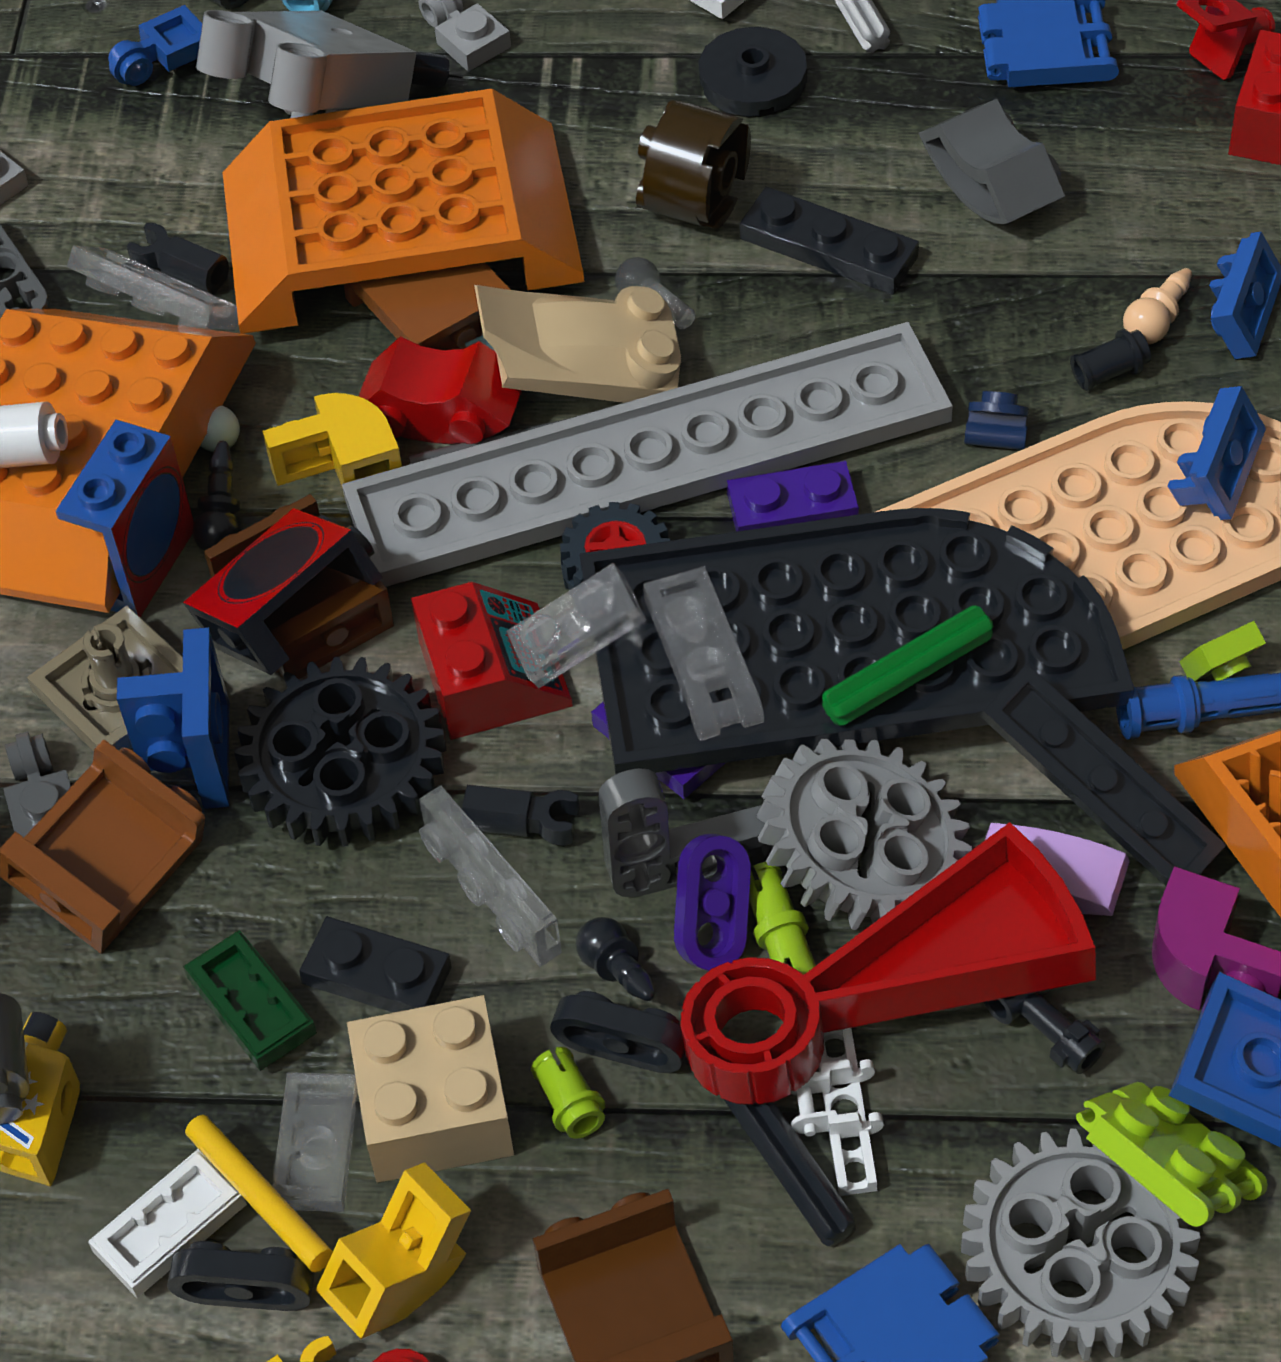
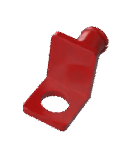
M1178 0L1176 3L1177 7L1199 23L1190 45L1189 53L1223 80L1233 76L1245 45L1256 43L1260 30L1275 31L1274 17L1264 7L1248 10L1237 0ZM1206 5V9L1203 10L1200 6Z

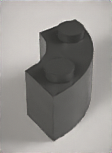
M998 99L976 106L919 132V136L932 162L947 185L971 211L987 221L1006 224L1065 196L1060 185L1061 172L1056 160L1047 153L1043 143L1032 142L1018 132L1011 117L1003 110Z

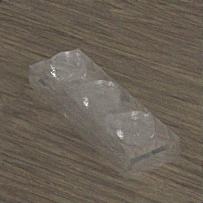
M73 245L67 267L86 275L85 284L87 286L112 295H118L119 291L133 296L132 306L156 315H164L165 311L179 317L177 325L210 330H236L238 324L236 305L107 248Z
M440 785L420 798L424 826L419 829V833L423 843L438 862L448 859L458 871L457 879L473 904L479 907L485 903L497 916L495 919L497 928L507 944L516 952L524 948L539 967L561 954L557 918L446 790Z

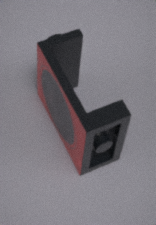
M293 508L187 598L183 604L201 628L209 627L214 647L217 650L272 675L290 658L264 623L267 617L326 566L371 585H375L383 577L370 559L375 553L372 545L357 528L351 525L345 528L333 523L322 514L316 517Z

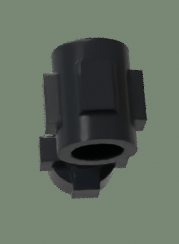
M1050 989L984 1002L992 1016L1001 1023L1010 1024L1020 1015L1024 1016L1055 1044L1051 1048L1050 1058L1061 1068L1067 1064L1077 1074H1082L1097 1062L1105 1050L1106 1043L1099 1038L1100 1030L1088 1019L1082 1023L1078 1020L1072 1023L1044 998Z

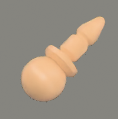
M1189 268L1181 269L1171 274L1160 288L1153 287L1147 289L1140 299L1135 300L1127 307L1123 316L1124 329L1129 332L1136 329L1139 330L1145 337L1148 345L1160 341L1167 334L1170 323L1178 316V301L1189 289L1192 271Z

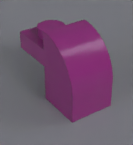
M1174 866L1161 898L1152 943L1153 965L1164 987L1176 999L1198 1011L1207 989H1210L1219 972L1279 998L1281 992V951L1228 934L1233 922L1240 888Z

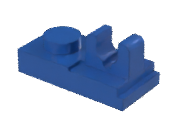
M1261 231L1251 233L1248 238H1242L1236 254L1225 255L1219 258L1217 266L1224 278L1212 280L1209 284L1217 299L1211 310L1212 326L1215 333L1222 337L1234 359L1257 355L1281 285V265Z
M1242 386L1219 389L1211 412L1205 419L1202 432L1203 439L1198 451L1182 454L1178 458L1177 464L1186 478L1170 480L1168 483V488L1178 505L1207 504L1212 514L1218 516L1220 520L1232 519L1266 431V427Z

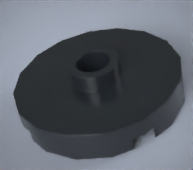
M759 26L737 28L720 34L705 46L699 59L700 84L703 87L707 100L726 113L745 117L760 116V110L774 107L775 113L786 109L801 96L807 83L806 55L795 39L779 30Z

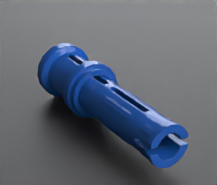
M1281 673L1225 678L1224 680L1194 682L1190 677L1177 675L1171 678L1170 683L1135 687L1133 684L1134 695L1132 699H1129L1128 705L1116 707L1119 727L1126 740L1138 739L1141 732L1176 728L1177 732L1181 734L1190 733L1193 729L1199 727L1200 722L1281 712Z

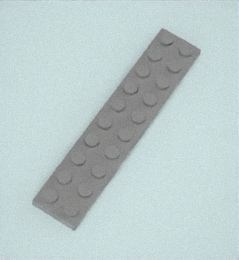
M905 322L342 484V489L354 527L372 545L375 553L370 559L383 577L380 581L385 587L562 536L566 527L573 529V518L579 513L587 518L589 516L588 508L599 505L603 511L609 509V502H620V509L627 510L629 504L632 503L640 505L641 512L726 488L727 480L788 470L952 422L953 406L909 322Z

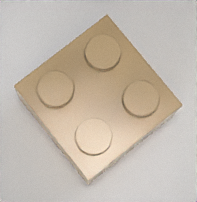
M484 995L347 1022L366 1145L377 1183L400 1179L404 1170L424 1162L435 1172L514 1156Z

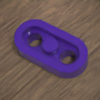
M718 834L700 835L692 839L685 846L678 863L674 924L675 946L679 955L687 963L708 971L726 962L732 963L733 960L739 959L746 945L751 864L745 848L733 838ZM713 855L717 861V870L711 878L706 879L702 873V864L707 857ZM710 923L713 928V937L708 944L701 946L698 941V931L701 926Z

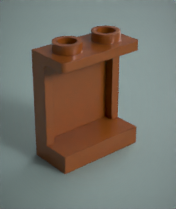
M486 263L343 284L345 297L353 307L364 302L396 339L401 336L420 346L439 350L464 349L478 341L488 347L491 346L483 337L474 285L511 290Z
M102 740L94 749L91 766L29 833L23 837L15 831L0 847V877L102 954L202 842L205 816L202 813L200 804L191 794L178 786L168 788L151 775V770L147 763L134 751L125 747L118 750L106 740Z

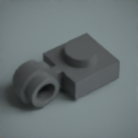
M29 731L16 734L15 742L5 744L15 780L28 778V781L3 788L14 832L16 831L23 837L29 833L72 786L66 770L42 776V773L54 770L43 733L31 737Z

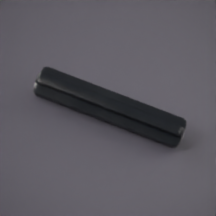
M724 1100L821 1242L828 1247H832L850 1237L856 1230L855 1217L775 1102L763 1104L755 1102L752 1105L736 1104Z

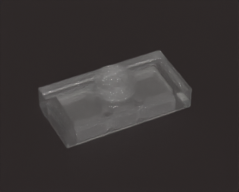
M287 1073L272 1186L295 1211L344 1212L358 1094L355 1074Z

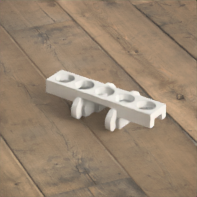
M851 1028L824 1033V1053L818 1068L819 1072H815L809 1082L796 1092L791 1091V1094L797 1095L800 1116L795 1117L791 1122L793 1130L806 1136H813L820 1132H829L838 1194L840 1196L877 1191V1179L869 1135L880 1131L884 1126L882 1114L879 1112L870 1113L868 1115L869 1120L866 1121L860 1082L874 1076L875 1069L873 1062L869 1059L860 1061V1068H858ZM832 1038L843 1040L845 1054L837 1058L827 1056L825 1042ZM849 1084L847 1087L844 1088L832 1087L835 1085ZM812 1094H823L825 1111H814ZM847 1099L857 1105L858 1111L837 1115L836 1110H831V1108L837 1101ZM859 1136L861 1146L853 1151L842 1149L841 1138ZM851 1162L864 1164L866 1178L857 1183L847 1181L845 1165Z

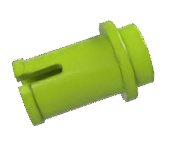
M556 1047L555 1053L561 1062L559 1065L554 1060L551 1051L547 1050L533 1062L531 1072L534 1078L538 1080L554 1109L552 1121L555 1128L560 1132H566L573 1139L583 1138L594 1133L605 1120L603 1113L605 1101L602 1095L597 1091L590 1090L574 1061L571 1050L567 1047Z

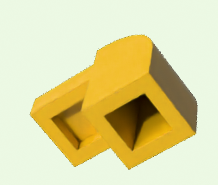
M328 393L313 396L317 411L316 415L289 421L283 425L263 430L269 462L277 486L335 469L342 486V484L402 467L399 447L385 415L373 403L359 396L345 393Z
M425 1162L404 1170L381 1221L339 1238L316 1287V1291L360 1339L402 1321L439 1291L459 1267L466 1253L456 1241L469 1217L471 1209Z

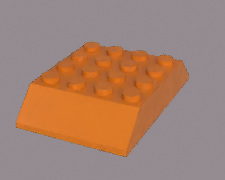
M53 308L5 310L0 318V406L49 402L55 409V412L61 413L65 418L68 429V443L66 449L60 451L59 457L54 464L0 468V595L105 613L110 612L121 591L103 533L58 519L55 512L116 419L171 436L183 478L207 434L211 414L218 406L223 405L256 344L253 335Z

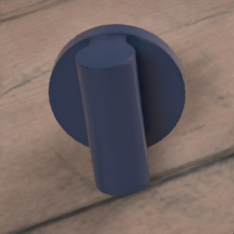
M982 391L981 402H969V418L966 423L964 444L1017 450L1025 449L1026 420L1029 408L1017 405V394Z

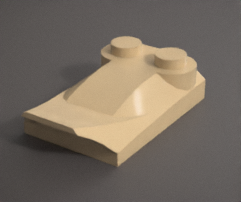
M474 285L483 337L496 352L502 388L622 403L678 388L681 353L671 310L667 302L657 291L648 287L629 286L622 289L615 300Z

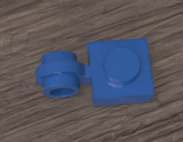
M183 5L138 25L140 42L121 41L111 49L108 56L109 70L120 83L131 86L140 85L151 76L153 71L152 62L158 60L168 72L196 60L202 23Z

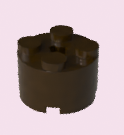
M670 100L657 127L652 125L646 126L640 138L638 155L640 159L646 161L643 178L636 193L637 207L703 227L720 228L731 215L738 200L737 197L729 195L734 178L745 180L751 149L749 125L741 123L744 119L732 114L683 101Z

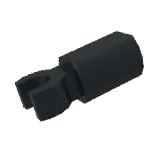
M146 223L143 227L147 243L151 245L140 246L137 243L129 242L126 246L130 262L134 266L147 270L160 268L163 274L212 295L217 292L228 277L229 262L225 256L177 236L170 238L165 228L156 223Z
M467 785L462 805L463 830L522 837H530V833H536L553 845L564 846L573 844V824L565 821H555L553 818L560 814L579 815L578 794L567 790H557L548 793L544 797L534 796L533 791Z

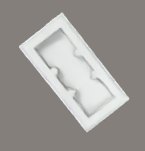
M197 1149L92 1237L88 1243L93 1253L138 1298L170 1271L172 1258L176 1252L189 1249L190 1245L194 1242L205 1241L247 1204L241 1194L207 1157Z

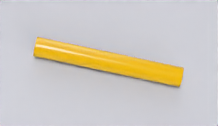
M199 1115L192 1119L185 1129L186 1136L311 1272H319L324 1269L333 1253L331 1248L207 1115Z

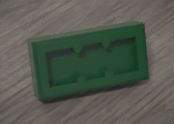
M240 930L183 966L187 979L259 1071L317 1034L313 1020Z

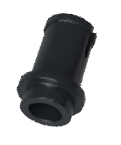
M1121 329L1116 332L1115 339L1083 353L1072 355L1070 357V364L1077 383L1082 389L1088 391L1094 386L1128 371L1135 375L1141 373L1143 365L1151 361V352L1145 337L1139 330L1136 329L1129 332L1126 329Z

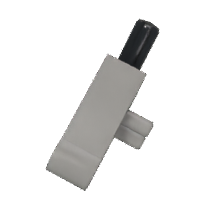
M207 10L203 16L196 64L197 70L211 76L241 79L246 74H250L270 83L269 103L283 109L285 113L291 115V118L314 115V112L318 110H325V113L348 110V108H363L408 101L411 84L441 88L445 86L450 72L449 59L445 55L416 52L322 10L261 12Z

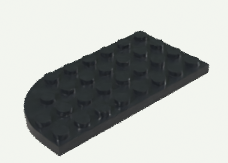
M941 508L887 510L580 553L581 572L615 775L632 769H649L657 773L796 753L801 745L815 750L821 739H828L835 747L842 746L845 739L854 740L856 744L870 742L871 740L880 741L989 725L979 715L1027 663L1080 712L1128 705L1129 699L1133 698L1134 687L1112 616L1090 581L1084 575L1078 578L1068 567L1053 556V547L1034 535L1011 525L1008 531L987 524L970 521V513L965 511ZM980 606L985 614L990 617L993 623V636L990 640L848 724L837 726L825 713L822 706L824 691L966 608Z

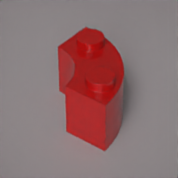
M400 336L372 361L359 397L370 401L383 412L395 438L401 436L431 443L476 444L483 438L491 437L510 425L522 390L502 388L496 352L480 341L464 349L439 350L420 346Z

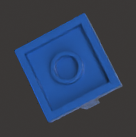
M209 627L183 630V672L117 678V702L133 751L147 763L151 771L171 773L182 768L191 767L203 808L229 807L230 701Z

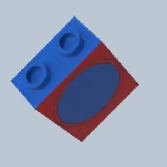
M117 419L55 511L57 518L103 533L121 591L111 611L118 612L127 605L139 617L142 616L193 534L194 521L171 436Z

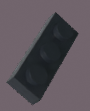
M765 186L740 222L741 240L894 295L919 254L918 240Z

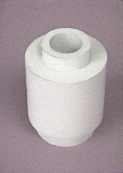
M49 402L0 406V468L54 464L59 457L60 451L65 450L68 443V429L64 416L61 413H56Z

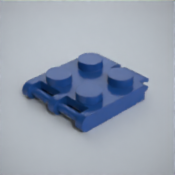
M996 0V3L980 5L978 7V22L982 44L985 47L983 52L988 79L1006 80L1008 87L1109 81L1117 77L1119 74L1118 63L1115 58L1110 56L1108 43L1112 40L1111 28L1107 23H1104L1101 11L1105 6V0ZM1085 13H1091L1093 23H1087ZM1092 47L1098 48L1099 57L1094 58Z
M901 1244L897 1245L790 1314L781 1324V1328L790 1340L798 1338L815 1362H833L830 1356L835 1358L836 1362H987L988 1357L985 1352L999 1342L997 1337L1000 1335L969 1294L960 1297L950 1305L945 1303V1301L959 1291L957 1286L960 1283L930 1244L920 1247L909 1255ZM811 1329H814L821 1338L822 1345L810 1331Z

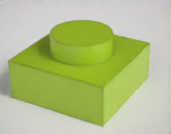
M1252 621L1199 646L1179 662L1186 676L1192 678L1194 682L1211 674L1215 681L1224 680L1225 678H1232L1252 667L1247 656L1265 645L1266 642L1255 621Z

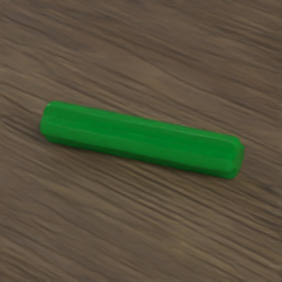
M980 606L966 608L824 691L822 706L825 713L837 726L848 724L990 640L993 636V623L990 617L985 614Z

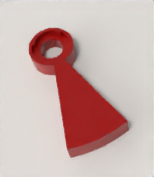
M1009 822L804 975L790 965L770 958L748 957L733 960L732 963L726 962L712 968L689 990L682 1006L681 1031L687 1059L691 1070L694 1072V1076L702 1087L715 1096L720 1095V1098L736 1104L753 1105L755 1102L758 1104L775 1102L791 1095V1091L796 1092L809 1082L819 1068L824 1053V1033L1094 981L1096 980L1095 945L1082 912L1063 879L1040 850ZM749 1010L768 1011L777 1015L783 1021L774 1035L764 1041L752 1044L737 1043L726 1038L721 1032L728 1020L741 1012Z

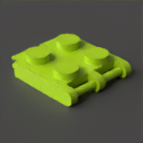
M1134 1082L1113 1090L1112 1093L1108 1092L1085 1101L1083 1105L1089 1109L1076 1114L1078 1123L1089 1132L1086 1139L1191 1226L1198 1227L1208 1223L1213 1218L1214 1211L1228 1213L1236 1209L1241 1203V1198L1255 1200L1263 1196L1267 1191L1268 1183L1266 1177L1244 1159L1245 1152L1241 1146L1227 1135L1210 1131L1189 1113L1190 1108L1187 1104L1169 1096L1170 1089L1162 1086H1155L1153 1089H1150L1142 1082Z

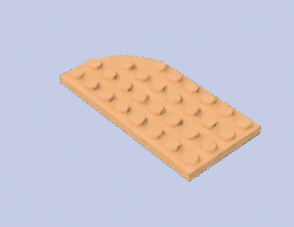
M1191 401L1146 404L1107 414L876 512L909 508H941L965 511L970 513V521L987 524L1008 531L1011 525L1034 535L1053 547V556L1068 567L1078 578L1084 575L1090 581L1112 616L1124 650L1281 581V422L1258 413L1266 427V431L1233 517L1228 520H1220L1218 516H1214L1207 504L1178 505L1168 488L1170 480L1186 478L1177 464L1178 458L1182 454L1198 451L1203 439L1202 432L1205 419L1209 416L1214 404Z

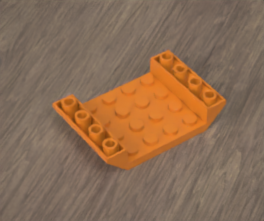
M494 89L269 121L222 172L240 334L298 326L294 291L436 271L485 262H496L518 257L522 259L528 291L585 282L552 123Z

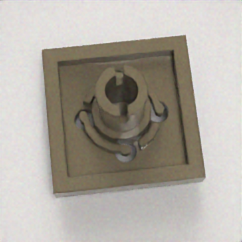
M126 605L103 623L94 626L92 631L88 630L82 638L30 674L27 679L32 692L93 752L102 740H106L118 750L122 747L131 749L132 745L117 702V678L183 672V657Z

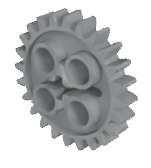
M821 739L814 752L805 745H801L792 760L788 758L782 760L775 775H772L761 796L765 800L757 813V819L764 822L765 825L758 836V840L761 843L774 846L766 860L768 866H786L788 868L780 884L783 888L801 884L806 889L800 903L804 907L812 904L817 899L825 902L824 916L828 921H831L839 910L847 912L849 924L853 930L858 929L864 917H870L873 923L972 850V846L961 841L970 828L969 823L952 819L961 805L959 800H941L938 795L946 782L943 779L926 782L921 777L926 767V763L923 761L915 763L910 768L903 765V749L897 747L887 757L881 755L877 740H871L865 751L859 750L854 740L846 739L842 746H839L838 750L828 739ZM868 790H870L871 807L868 810L866 817L863 818L861 816L869 803ZM864 846H865V847H867L868 849L866 850L865 854L863 855V857H862V859H861V861H860V868H859V871L861 870V877H860V876L858 875V872H857V868H858V858H859V856L861 855V853H862V851H863V848H864Z
M1070 1129L1066 1147H1057L1047 1132L1041 1133L1039 1153L1033 1154L1020 1142L1015 1143L1012 1155L1014 1167L997 1158L991 1161L989 1177L992 1182L977 1179L973 1191V1200L977 1204L965 1206L963 1225L970 1230L962 1233L961 1253L974 1256L966 1264L965 1276L967 1281H985L979 1288L978 1304L980 1307L991 1306L999 1302L1002 1303L997 1323L1001 1330L1020 1320L1025 1324L1023 1345L1030 1346L1043 1333L1051 1336L1050 1349L1053 1357L1058 1358L1064 1349L1066 1341L1077 1342L1082 1360L1089 1361L1095 1341H1103L1107 1350L1115 1358L1120 1356L1124 1334L1127 1333L1136 1343L1144 1347L1148 1344L1151 1331L1148 1321L1166 1330L1170 1327L1174 1313L1170 1304L1185 1307L1190 1287L1185 1282L1195 1280L1199 1261L1190 1255L1197 1253L1200 1232L1185 1229L1189 1226L1188 1223L1094 1144L1093 1147H1084L1077 1129ZM1082 1190H1092L1099 1193L1106 1201L1097 1205L1086 1204L1079 1201L1073 1194ZM1125 1212H1130L1134 1215V1217L1126 1216L1114 1221L1115 1217ZM1021 1223H1032L1041 1227L1046 1234L1038 1238H1025L1018 1235L1012 1228ZM1072 1238L1074 1240L1066 1245L1067 1239ZM1093 1241V1245L1087 1248L1086 1244ZM1122 1247H1132L1141 1251L1147 1257V1260L1140 1263H1128L1120 1259L1114 1251ZM1044 1265L1043 1269L1033 1274H1029L1024 1270V1268L1034 1269ZM1060 1281H1073L1080 1284L1087 1293L1076 1298L1065 1297L1059 1294L1052 1285Z

